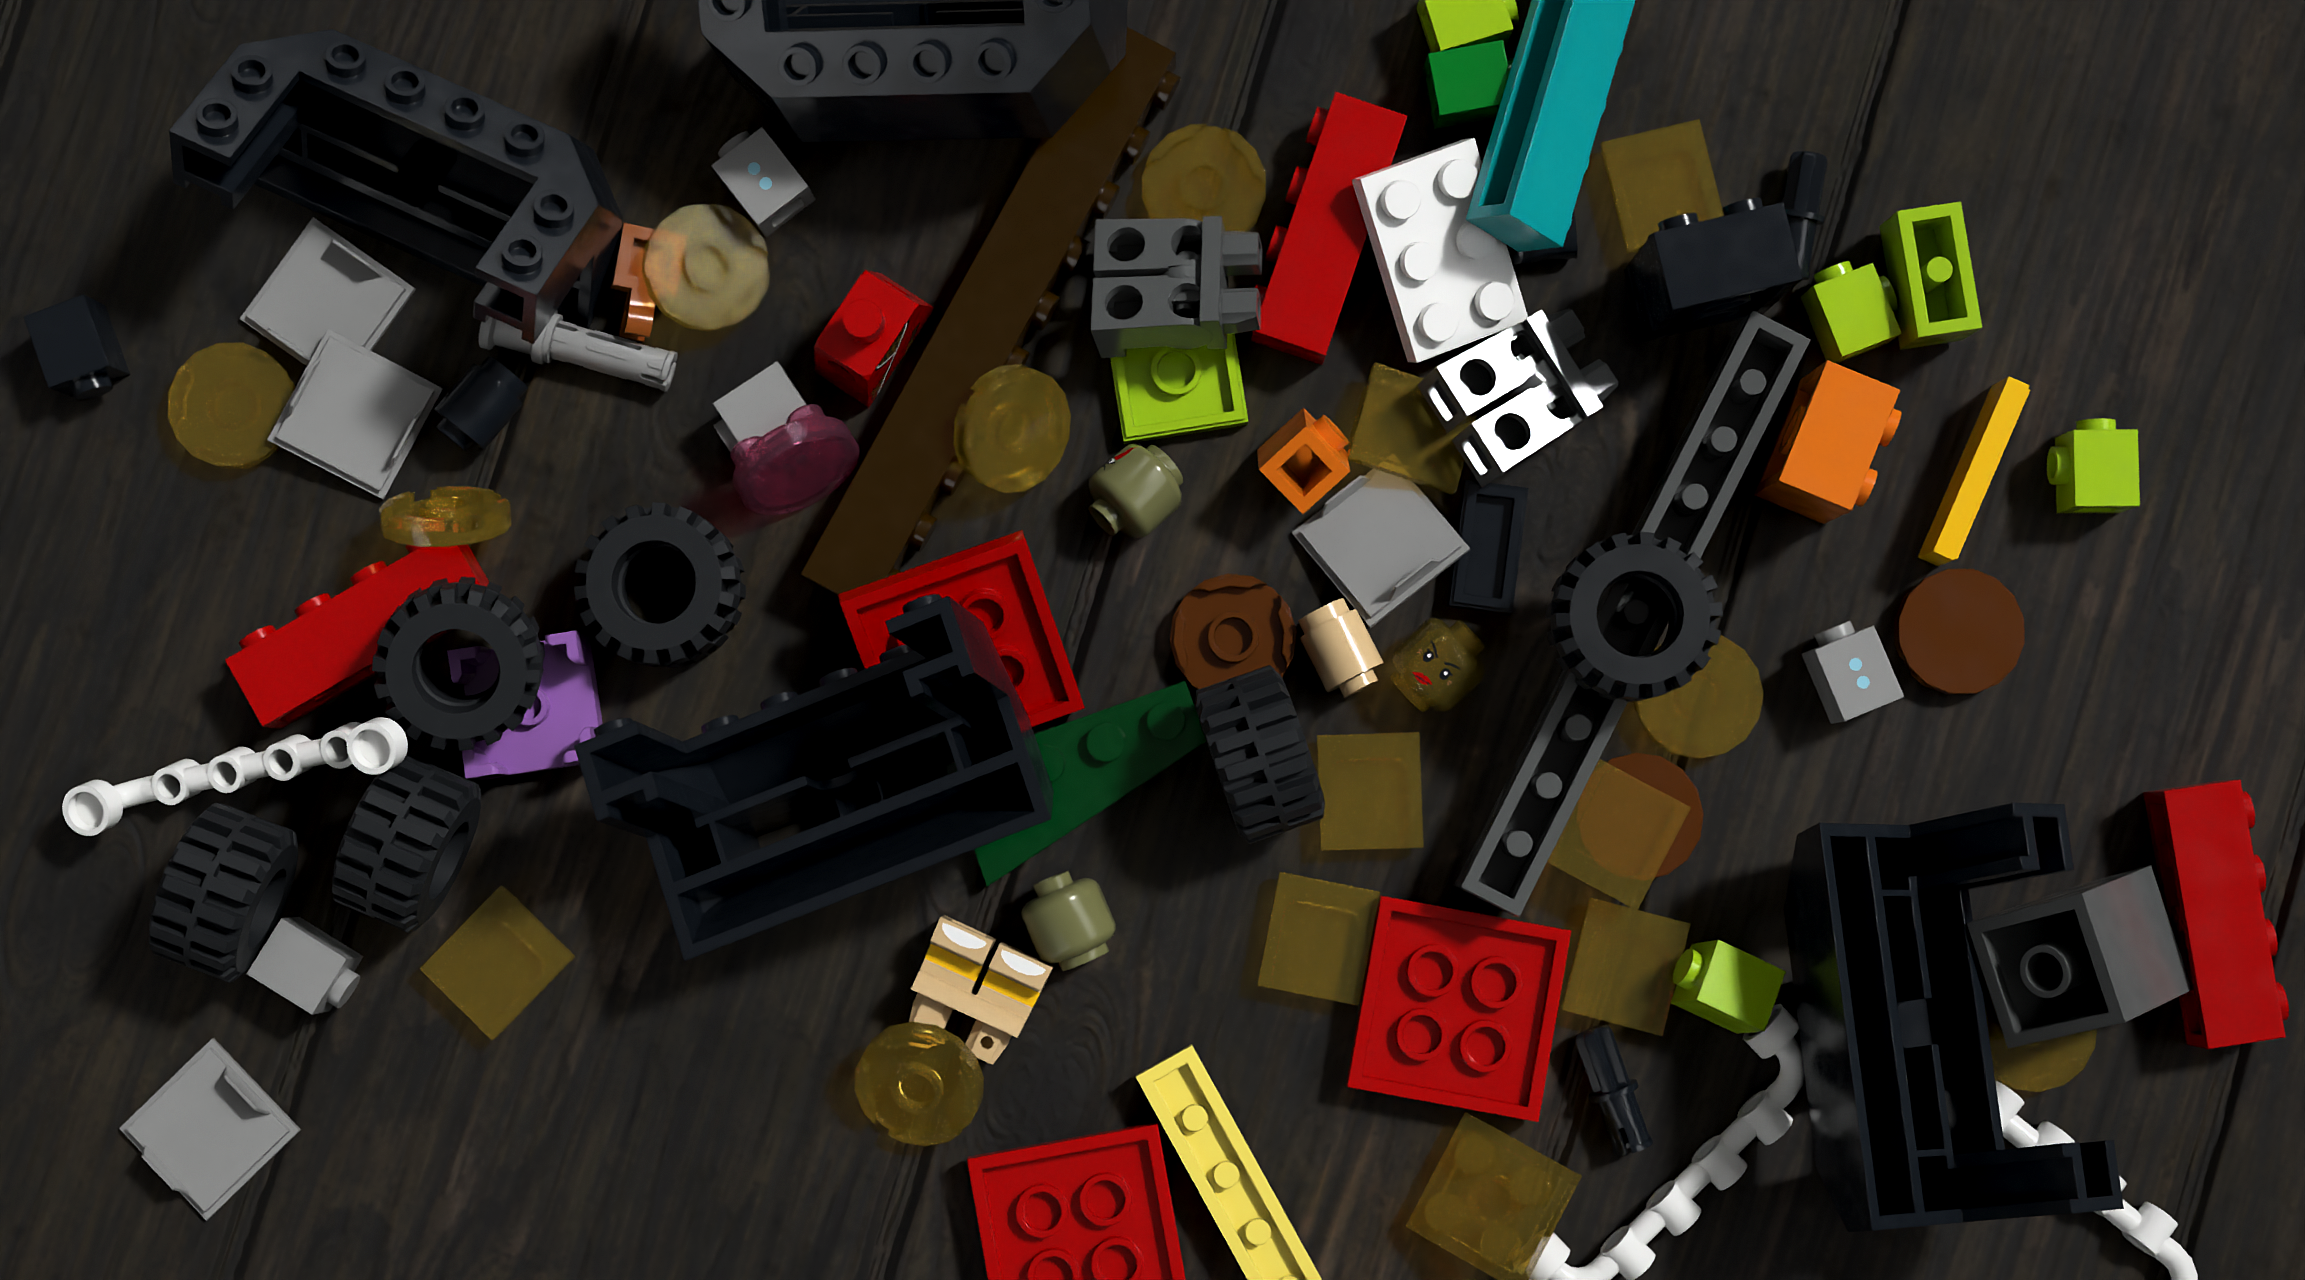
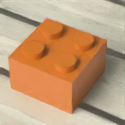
M1829 360L1803 377L1794 394L1754 496L1823 524L1848 514L1853 510L1854 505L1863 507L1872 492L1878 474L1876 470L1869 468L1878 445L1888 446L1901 419L1902 412L1894 409L1900 389Z

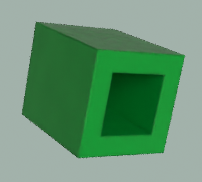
M1503 40L1428 53L1423 67V74L1434 130L1496 119L1514 57L1507 59Z

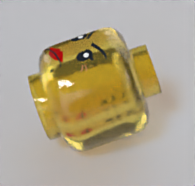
M1428 618L1394 649L1391 659L1396 670L1389 676L1403 695L1420 711L1425 713L1431 707L1440 712H1448L1484 679L1485 667L1477 655L1485 648V645L1460 619L1450 627L1443 620Z

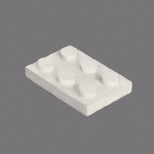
M1475 138L1463 139L1352 179L1408 362H1421L1508 329L1528 318L1507 245L1465 220L1482 166Z

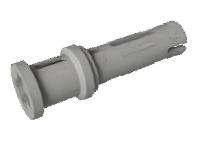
M557 310L534 344L521 339V330L492 317H489L486 322H481L479 346L481 348L491 350L497 345L529 354L532 362L541 365L551 363L553 359L569 362L597 372L643 383L665 392L668 391L676 369L677 352L654 348L637 343L636 341L563 321V315L558 314Z

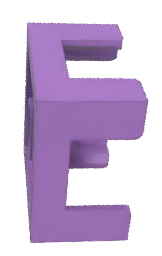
M578 631L545 635V640L540 641L544 642V671L531 710L528 709L526 711L523 721L513 731L509 728L505 730L499 741L488 746L485 740L478 741L473 750L462 751L466 779L488 780L580 765L574 745L595 737L594 729L603 724L589 635ZM474 646L447 651L452 682L464 685L465 696L481 693L494 684L499 673V661L493 649Z

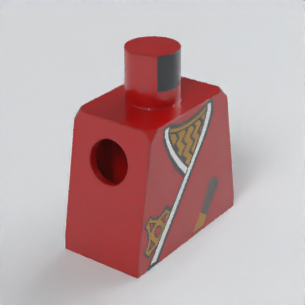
M865 270L859 276L815 343L816 374L869 408L935 308L884 274Z

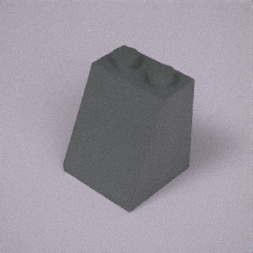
M2151 865L2096 879L1967 923L2008 1049L2125 1023L2193 990Z

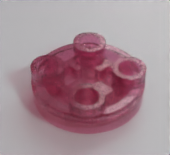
M804 405L794 410L788 416L785 424L771 430L762 437H749L736 444L730 454L736 467L733 475L734 487L745 507L756 514L782 515L798 511L828 496L850 476L858 462L859 447L844 422L837 418L825 416L818 405Z

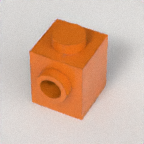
M1303 407L1257 449L1258 467L1270 482L1304 514L1350 472L1347 452L1344 449L1349 441L1327 416L1322 415L1316 421Z

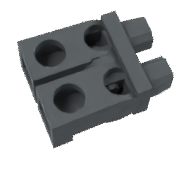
M1203 216V221L1186 218L1096 219L1093 267L1096 278H1093L1091 333L1101 358L1126 357L1127 349L1167 346L1176 349H1192L1207 345L1208 349H1227V334L1260 330L1261 298L1258 288L1229 289V276L1261 275L1263 251L1259 233L1226 231L1222 216Z
M1568 308L1545 316L1543 311L1540 310L1526 318L1523 322L1500 332L1437 366L1417 385L1447 433L1466 423L1473 416L1506 397L1508 402L1472 422L1452 439V442L1482 488L1583 423L1603 407L1601 402L1618 386V381L1607 363L1598 359L1579 370L1567 351L1585 338L1584 327L1572 309Z

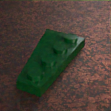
M1186 681L1034 734L1054 790L1051 820L974 849L987 887L1206 742ZM955 763L945 766L948 775L958 771Z

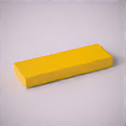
M2008 376L1991 386L1918 558L1936 566L1958 559L2029 395L2030 389L2028 388L2030 385Z

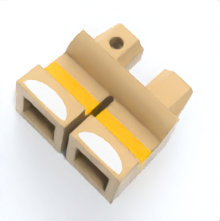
M944 915L940 917L931 938V944L911 990L918 993L912 1005L908 1026L939 1040L954 1009L975 1018V1024L963 1051L993 1065L1008 1045L1011 1037L1017 1038L1020 1035L1055 965L1046 963L1034 955L1001 942L992 958L978 993H976L974 988L997 939Z

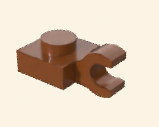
M628 223L622 224L621 236L614 257L609 285L610 289L628 292L620 320L618 337L642 343L645 337H650L656 298L666 301H672L676 298L686 236Z

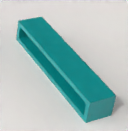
M1531 0L1465 220L1518 252L1563 247L1566 234L1572 223V214L1582 180L1589 165V156L1600 119L1606 108L1607 95L1618 58L1623 50V41L1636 0Z

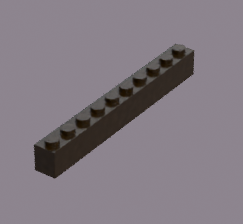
M1127 27L1126 55L1052 138H1041L801 573L805 578L838 596V594L900 573V568L911 548L918 552L923 550L938 522L937 518L930 515L942 493L951 497L966 473L969 463L961 460L971 439L974 437L982 441L998 414L999 407L991 404L1003 382L1011 386L1016 382L1027 362L1030 352L1022 349L1031 330L1033 327L1044 330L1060 300L1059 296L1052 293L1064 271L1073 276L1082 263L1090 246V241L1083 238L1094 216L1099 219H1105L1110 212L1121 188L1113 182L1123 163L1127 162L1133 166L1142 154L1151 134L1150 131L1143 128L1154 107L1164 111L1170 103L1181 79L1180 76L1174 74L1176 69V52Z

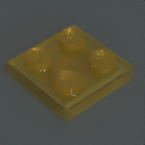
M1465 1112L1405 1227L1497 1280H1529L1582 1175L1476 1116Z

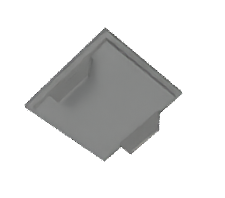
M313 217L240 317V320L307 366L327 328L372 351L416 289Z
M327 328L267 440L384 500L443 388Z
M1391 455L1366 475L1358 476L1325 502L1324 507L1292 532L1294 537L1352 607L1357 609L1359 615L1370 628L1470 551V547Z
M214 1038L119 1128L142 1152V1158L172 1190L179 1191L206 1221L301 1131L290 1117Z

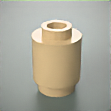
M1344 598L1322 606L1298 620L1304 632L1300 640L1327 692L1340 688L1344 698L1378 681L1373 670L1383 665L1384 662L1357 609L1350 611Z

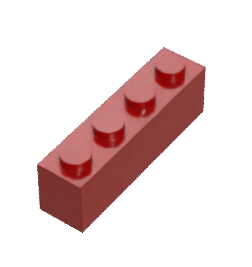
M1336 91L1329 110L1317 107L1305 142L1316 146L1309 169L1297 165L1285 202L1296 205L1288 228L1276 225L1265 257V261L1276 264L1268 288L1258 284L1255 286V288H1258L1261 298V329L1252 332L1251 341L1323 365L1368 234L1352 179L1391 166L1408 117L1407 115Z
M440 529L426 532L409 542L405 547L409 554L388 566L384 561L373 563L355 573L350 578L353 586L331 598L329 593H323L299 605L294 610L298 618L277 630L274 625H268L242 638L238 643L242 650L228 657L225 661L262 727L281 729L377 674L376 671H372L373 656L378 649L379 644H377L380 634L397 607L401 606L407 597L417 589L421 588L423 591L429 588L433 581L447 578L448 583L459 582L461 577H474L475 584L487 587L489 580L465 538L452 531L442 534ZM453 629L441 631L439 633L434 634L428 639L425 645L431 643L432 641L438 639L439 637L443 636L444 634L450 632Z
M2241 779L2213 781L2143 792L2161 896L2193 990L2179 996L2187 1045L2213 1049L2285 1038L2283 1021L2288 1019L2289 1004L2283 986L2276 982L2272 957L2276 956L2278 950L2277 936L2272 922L2264 916L2261 893L2266 889V873L2260 857L2253 853L2249 829H2252L2255 825V810L2250 795L2242 790Z

